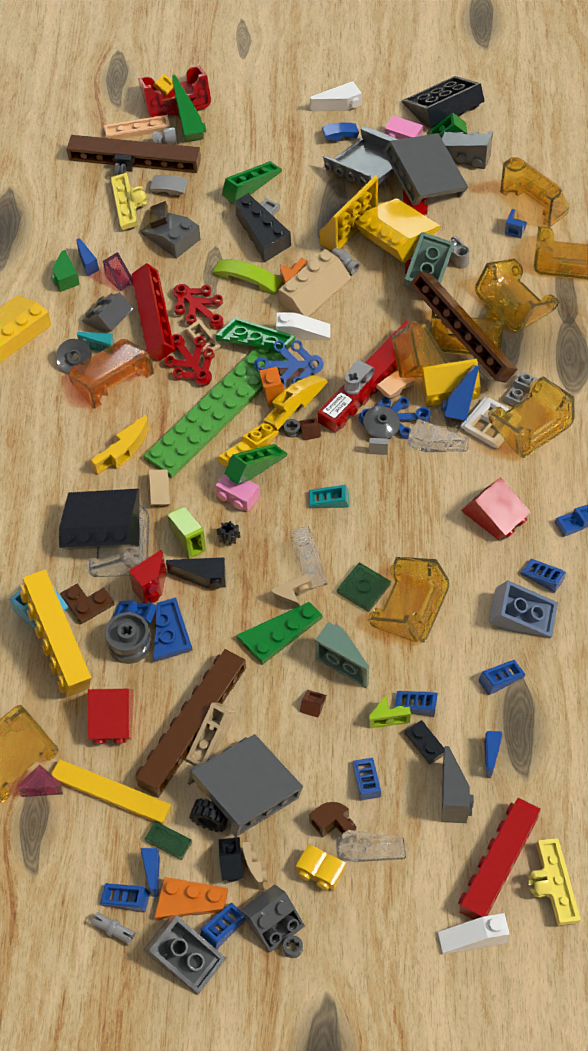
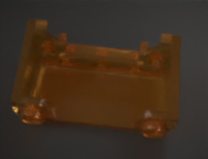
M121 339L88 360L74 366L70 371L69 377L70 382L95 409L102 405L100 399L103 395H108L107 389L134 373L138 377L142 373L148 378L154 374L151 355L146 350L128 339Z

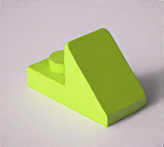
M385 696L369 715V728L410 723V707L397 706L389 709L387 696Z

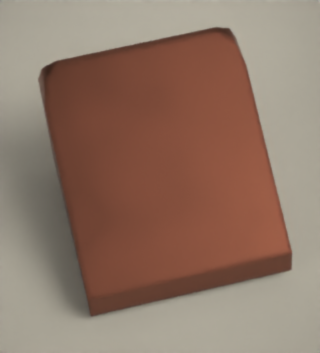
M316 418L299 421L303 440L321 437L320 425Z
M307 690L301 701L300 712L319 717L327 695Z

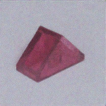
M118 252L103 260L105 277L119 291L132 284V276Z
M40 764L18 785L21 797L63 795L60 781Z

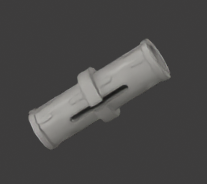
M99 912L94 915L97 918L92 919L91 925L107 932V935L110 937L114 936L124 941L128 945L132 943L130 939L135 938V931L120 925L118 920L115 919L113 921Z

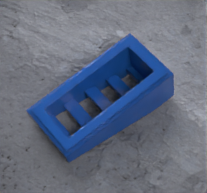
M80 238L76 239L78 252L87 276L99 271L96 257Z
M530 559L521 575L555 593L564 581L566 572L543 562ZM532 566L536 567L533 572L529 571Z
M514 659L482 671L479 683L487 694L491 695L524 678L526 674Z
M397 691L394 707H410L411 714L434 717L438 693ZM402 698H406L405 705H401ZM410 699H414L413 705H409ZM418 700L422 701L421 706H417ZM426 701L430 702L429 706H425Z
M487 731L485 733L484 751L487 778H491L493 775L502 739L501 731Z
M373 757L354 760L353 767L360 801L381 797V788ZM370 764V767L358 768V766ZM369 771H371V773H372V774L360 775V773H363V772H369ZM373 778L372 781L362 782L364 779ZM374 785L372 788H363V786Z
M141 848L149 890L152 897H157L160 854L157 848Z
M105 883L100 905L146 912L150 892L144 886ZM112 890H114L113 900H110ZM123 892L122 899L119 901L120 893ZM132 893L130 902H128L129 894Z
M230 903L201 928L200 936L217 950L245 921V918L240 909L233 903ZM229 913L236 918L235 921L228 916ZM222 920H225L230 926H227ZM216 926H218L223 932L221 933V932L216 928Z

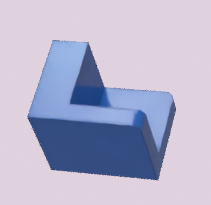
M512 209L506 221L505 234L521 239L527 222L515 219V210Z

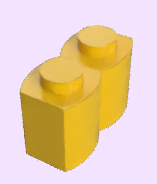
M309 844L295 866L300 878L305 881H316L317 886L325 891H328V889L334 891L346 871L345 862Z

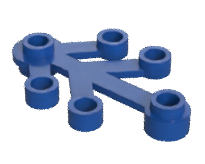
M278 340L273 344V349L288 361H267L266 358L259 357L253 363V367L257 372L276 366L277 368H288L280 376L284 386L298 368L306 369L300 376L292 380V384L295 383L296 379L301 380L308 377L311 373L320 372L324 366L322 358L317 355L311 356L303 348L302 342L299 340L292 342L291 349L294 352H298L304 358V361H298L285 348L284 342ZM277 343H280L282 345L281 349H277ZM294 343L299 344V349L294 348ZM260 361L264 362V367L259 366ZM313 361H316L318 363L317 367H314L312 365Z
M384 397L376 406L390 408L391 400ZM406 397L399 398L398 402L390 408L398 415L400 421L417 420L419 423L425 424L430 420L431 412L426 407L418 408L416 413H398L401 409L409 407V399ZM369 408L362 410L359 414V422L362 425L364 416ZM400 423L398 430L402 439H409L411 437V429Z

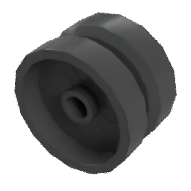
M120 613L114 616L106 626L105 636L109 653L120 663H137L150 652L152 643L148 623L137 613Z

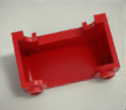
M200 65L191 67L186 72L187 81L180 82L196 110L204 109L211 103L208 77ZM151 77L138 78L144 102L151 117L179 114L174 89L164 96L153 86L155 81Z

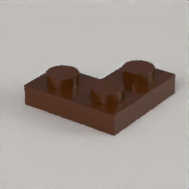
M77 583L61 592L62 598L80 624L87 622L115 605L114 600L105 588L87 597Z

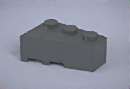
M444 132L441 139L454 162L481 169L486 168L491 156L493 132H488L487 134H479V132H473V134Z

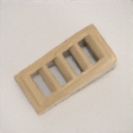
M200 319L185 329V334L193 343L197 336L202 335L205 336V340H209L205 347H203L202 352L211 344L214 345L211 348L214 352L221 348L219 342L216 341L215 337Z

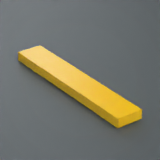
M59 759L50 775V779L161 825L164 824L172 808V805L61 759Z

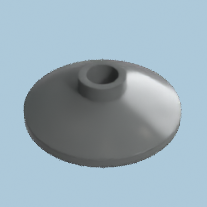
M68 339L59 346L56 360L64 372L76 375L88 369L92 361V353L84 341ZM74 354L78 355L77 360H73L72 356Z
M376 406L366 412L363 425L367 433L372 437L388 439L398 432L400 420L392 409L385 406Z

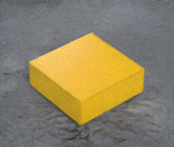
M165 74L153 85L164 96L173 89L172 80Z

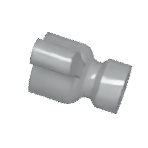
M175 127L164 128L161 133L152 132L154 143L177 144Z
M334 248L332 250V254L339 257L350 274L353 275L358 271L360 263L352 260L351 254L342 248Z

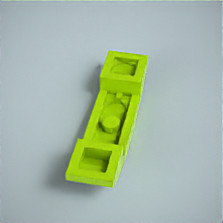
M220 260L212 272L213 275L225 279L233 276L259 285V290L276 295L282 284V280L271 272L240 260Z

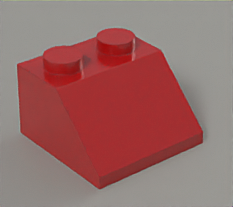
M159 550L129 570L132 590L143 603H155L162 596L167 573L162 550Z

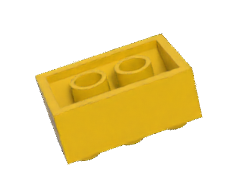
M477 359L423 367L421 390L426 407L438 406L442 404L443 400L446 401L447 396L473 365L478 366ZM479 369L471 400L480 398Z

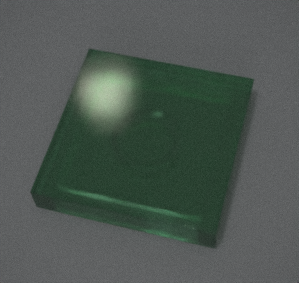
M359 562L338 587L337 593L370 612L390 587L391 581Z

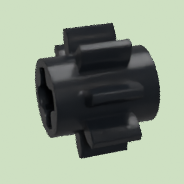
M231 521L221 523V529L218 528L216 530L217 535H219L218 541H223L226 546L228 544H236V538L241 537L239 525H234Z

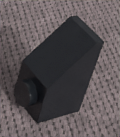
M240 837L218 839L222 881L234 882L242 879L243 866Z

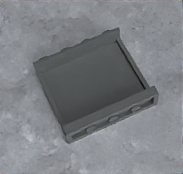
M363 126L360 129L362 136L360 140L334 159L323 156L324 167L328 172L363 187L374 176H377L379 185L395 173L383 151L390 141L398 139Z
M438 133L392 140L383 151L413 206L419 205L423 198L457 193L458 197H461L468 188Z
M255 734L249 738H243L233 747H227L221 754L210 757L204 764L194 766L190 771L188 784L191 785L196 782L232 823L230 832L235 838L299 799L303 788L301 783Z

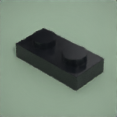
M422 720L405 730V735L429 765L444 756L445 748Z

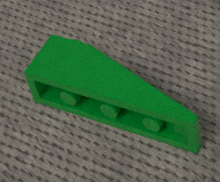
M172 75V84L184 141L204 139V133L206 132L205 122L202 123L199 113L176 75Z
M269 161L225 178L222 196L234 204L236 200L248 193L251 195L281 173L282 169Z
M271 444L232 454L224 474L234 483H243L287 457L288 453L277 445Z

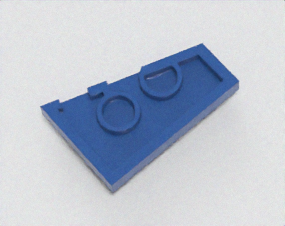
M176 597L158 602L154 662L193 651Z

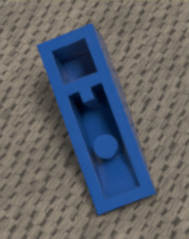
M473 365L447 396L446 401L443 400L441 411H443L444 416L467 421L479 366Z

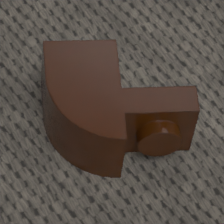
M327 802L309 814L310 824L322 837L337 828L349 843L356 838L357 827L349 818V808L338 802Z

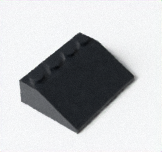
M453 76L402 100V103L422 124L430 127L436 126L451 113L461 115L466 113V110L477 108L479 104L485 102L481 83L458 76Z
M140 489L68 492L59 526V548L76 550L139 547Z

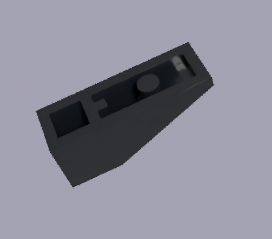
M224 557L166 560L167 572L171 575L205 588L219 589L226 587Z

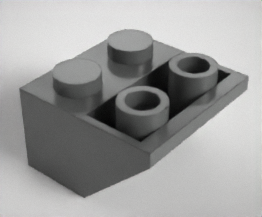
M120 292L116 294L111 293L107 297H100L96 301L97 305L85 313L86 316L82 321L101 333H108L113 331L130 313L133 307Z
M277 885L270 887L240 910L249 927L269 952L280 946L288 936H293L305 927L287 893Z

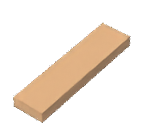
M168 115L104 125L106 138L112 139L162 132L164 128H170Z

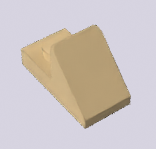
M306 574L271 590L275 598L299 607L300 604L295 594L298 592L300 594L305 593L313 585L309 575Z

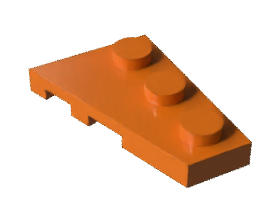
M164 877L155 913V921L169 918L170 915L183 917L184 915L191 914L203 915L221 912L225 908L228 888Z

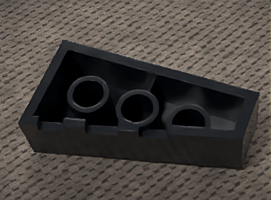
M249 193L235 201L236 216L243 228L248 232L251 241L254 242L258 253L260 252L264 263L291 246V232Z

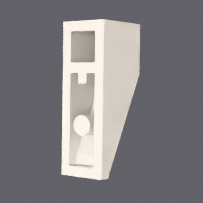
M353 81L310 97L311 111H348L362 105V93Z
M277 313L276 330L294 335L295 340H330L329 323L297 313Z
M505 913L484 916L438 932L442 954L508 943L510 935Z

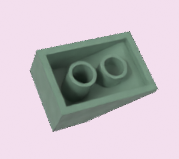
M421 232L403 286L413 289L409 284L420 271L432 274L441 284L455 243Z
M328 622L315 639L316 659L367 688L369 685V665L346 631L341 626Z

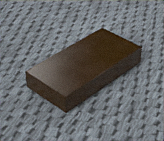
M166 201L151 206L149 220L151 228L167 223L168 205Z

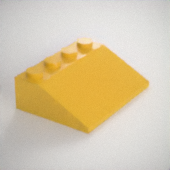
M374 176L320 230L319 236L322 246L331 251L334 248L341 249L359 231L355 222L367 210L378 206L377 176Z
M397 198L367 210L355 222L362 236L404 264L413 256L421 232L434 235L441 228L439 224Z
M16 295L0 307V363L51 326L49 312L39 303Z

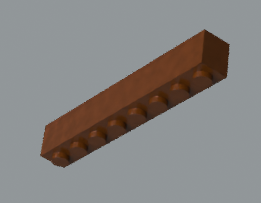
M71 135L67 146L69 161L115 165V154L132 156L133 167L198 173L201 161L200 147L81 135Z
M420 271L409 285L474 358L477 359L495 381L507 383L518 369L432 274Z
M224 649L221 654L216 656L214 665L205 672L201 684L194 688L190 700L185 701L182 705L179 716L174 717L171 721L170 729L167 733L162 734L158 746L155 750H151L145 765L137 770L136 781L140 788L158 798L187 757L211 704H223L245 672L246 660L227 649Z

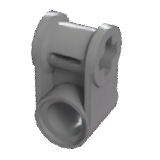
M453 236L449 240L455 243L449 260L457 268H465L469 264V248L458 237Z
M356 360L345 374V392L350 395L358 394L363 386L372 378L375 370L374 367Z

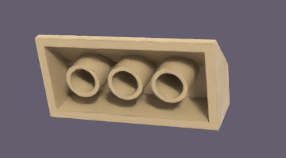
M325 249L279 289V303L293 313L310 317L348 284L352 277L339 257Z

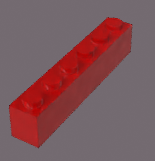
M146 263L131 274L132 284L140 314V324L143 329L146 352L150 357L161 361L174 352L175 347L159 272Z
M517 798L514 804L510 803L506 811L508 817L505 821L501 820L496 830L499 834L496 839L492 837L487 847L489 850L487 856L481 857L477 866L480 868L477 875L472 874L468 882V886H470L468 892H463L458 901V904H460L459 913L472 920L488 916L539 818L541 808L520 798Z

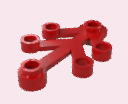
M186 284L176 285L173 289V294L177 298V304L174 306L175 314L180 316L185 313L184 300H187L189 302V312L186 315V323L188 325H192L197 321V309L209 319V325L213 330H219L224 325L223 317L219 314H213L204 305L221 306L223 304V297L219 294L214 295L212 298H195L192 296H210L212 291L209 285H203L201 288H189Z
M180 334L172 335L175 350H179L186 359L178 360L171 355L165 357L164 363L168 368L178 367L173 370L175 379L195 380L201 386L209 385L212 380L209 368L215 354L211 348H206L203 351L205 358L202 368L199 366L201 353L206 345L204 337L197 336L194 339L196 347L192 356L185 347L183 336ZM180 367L192 368L195 372H184Z

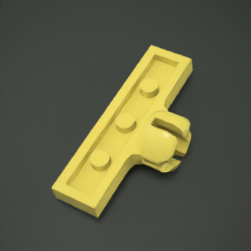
M127 173L111 177L122 230L138 226L136 208L147 204L146 193L142 191L143 187L131 188Z
M559 839L538 840L536 847L542 870H534L529 875L528 885L530 887L535 886V889H530V892L535 897L546 896L550 898L558 926L577 924L581 921Z

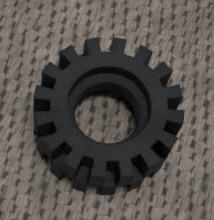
M202 798L196 799L189 817L192 819V822H196V825H201L202 828H208V830H214L215 832L225 831L229 821L213 801Z

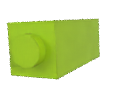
M185 507L167 514L169 526L189 559L206 551L204 530Z

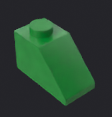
M451 113L430 129L429 135L438 133L442 138L444 132H464V134H468L466 122L454 113Z
M65 250L61 251L52 268L53 276H51L54 286H58L60 292L80 285L78 273Z

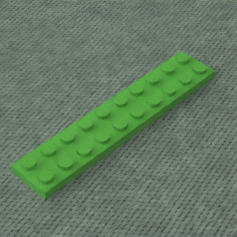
M256 347L144 454V459L159 470H168V476L173 478L263 390L260 374L253 367L254 361L259 357H264L267 361L288 360L274 349ZM260 361L259 366L264 367V362Z

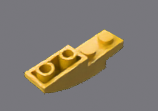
M313 375L292 384L272 401L275 408L267 415L264 422L278 430L299 406L305 408L328 381Z
M146 415L135 420L127 428L122 429L116 435V443L111 444L105 451L91 459L93 471L97 475L112 465L118 469L136 453L149 430L148 417Z
M264 422L243 435L240 443L220 454L217 462L227 468L232 454L270 445L279 431Z

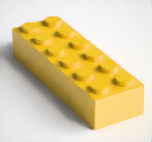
M46 569L23 577L22 585H20V597L22 602L28 605L27 613L30 620H34L36 624L34 629L38 639L42 638L44 644L42 649L45 656H49L51 660L49 665L53 675L57 674L59 679L57 685L60 692H64L67 698L89 689L92 677Z

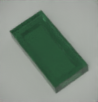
M157 821L154 822L144 838L145 842L180 860L183 859L192 844V839Z

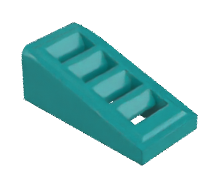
M77 332L78 339L84 341L90 349L113 355L115 346L113 334Z
M346 484L309 490V507H349V490ZM316 495H319V501H316Z

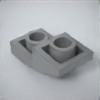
M154 175L150 190L153 193L168 192L170 196L185 194L188 179L171 175Z
M520 372L514 380L512 388L505 396L504 402L521 409L530 395L537 378Z

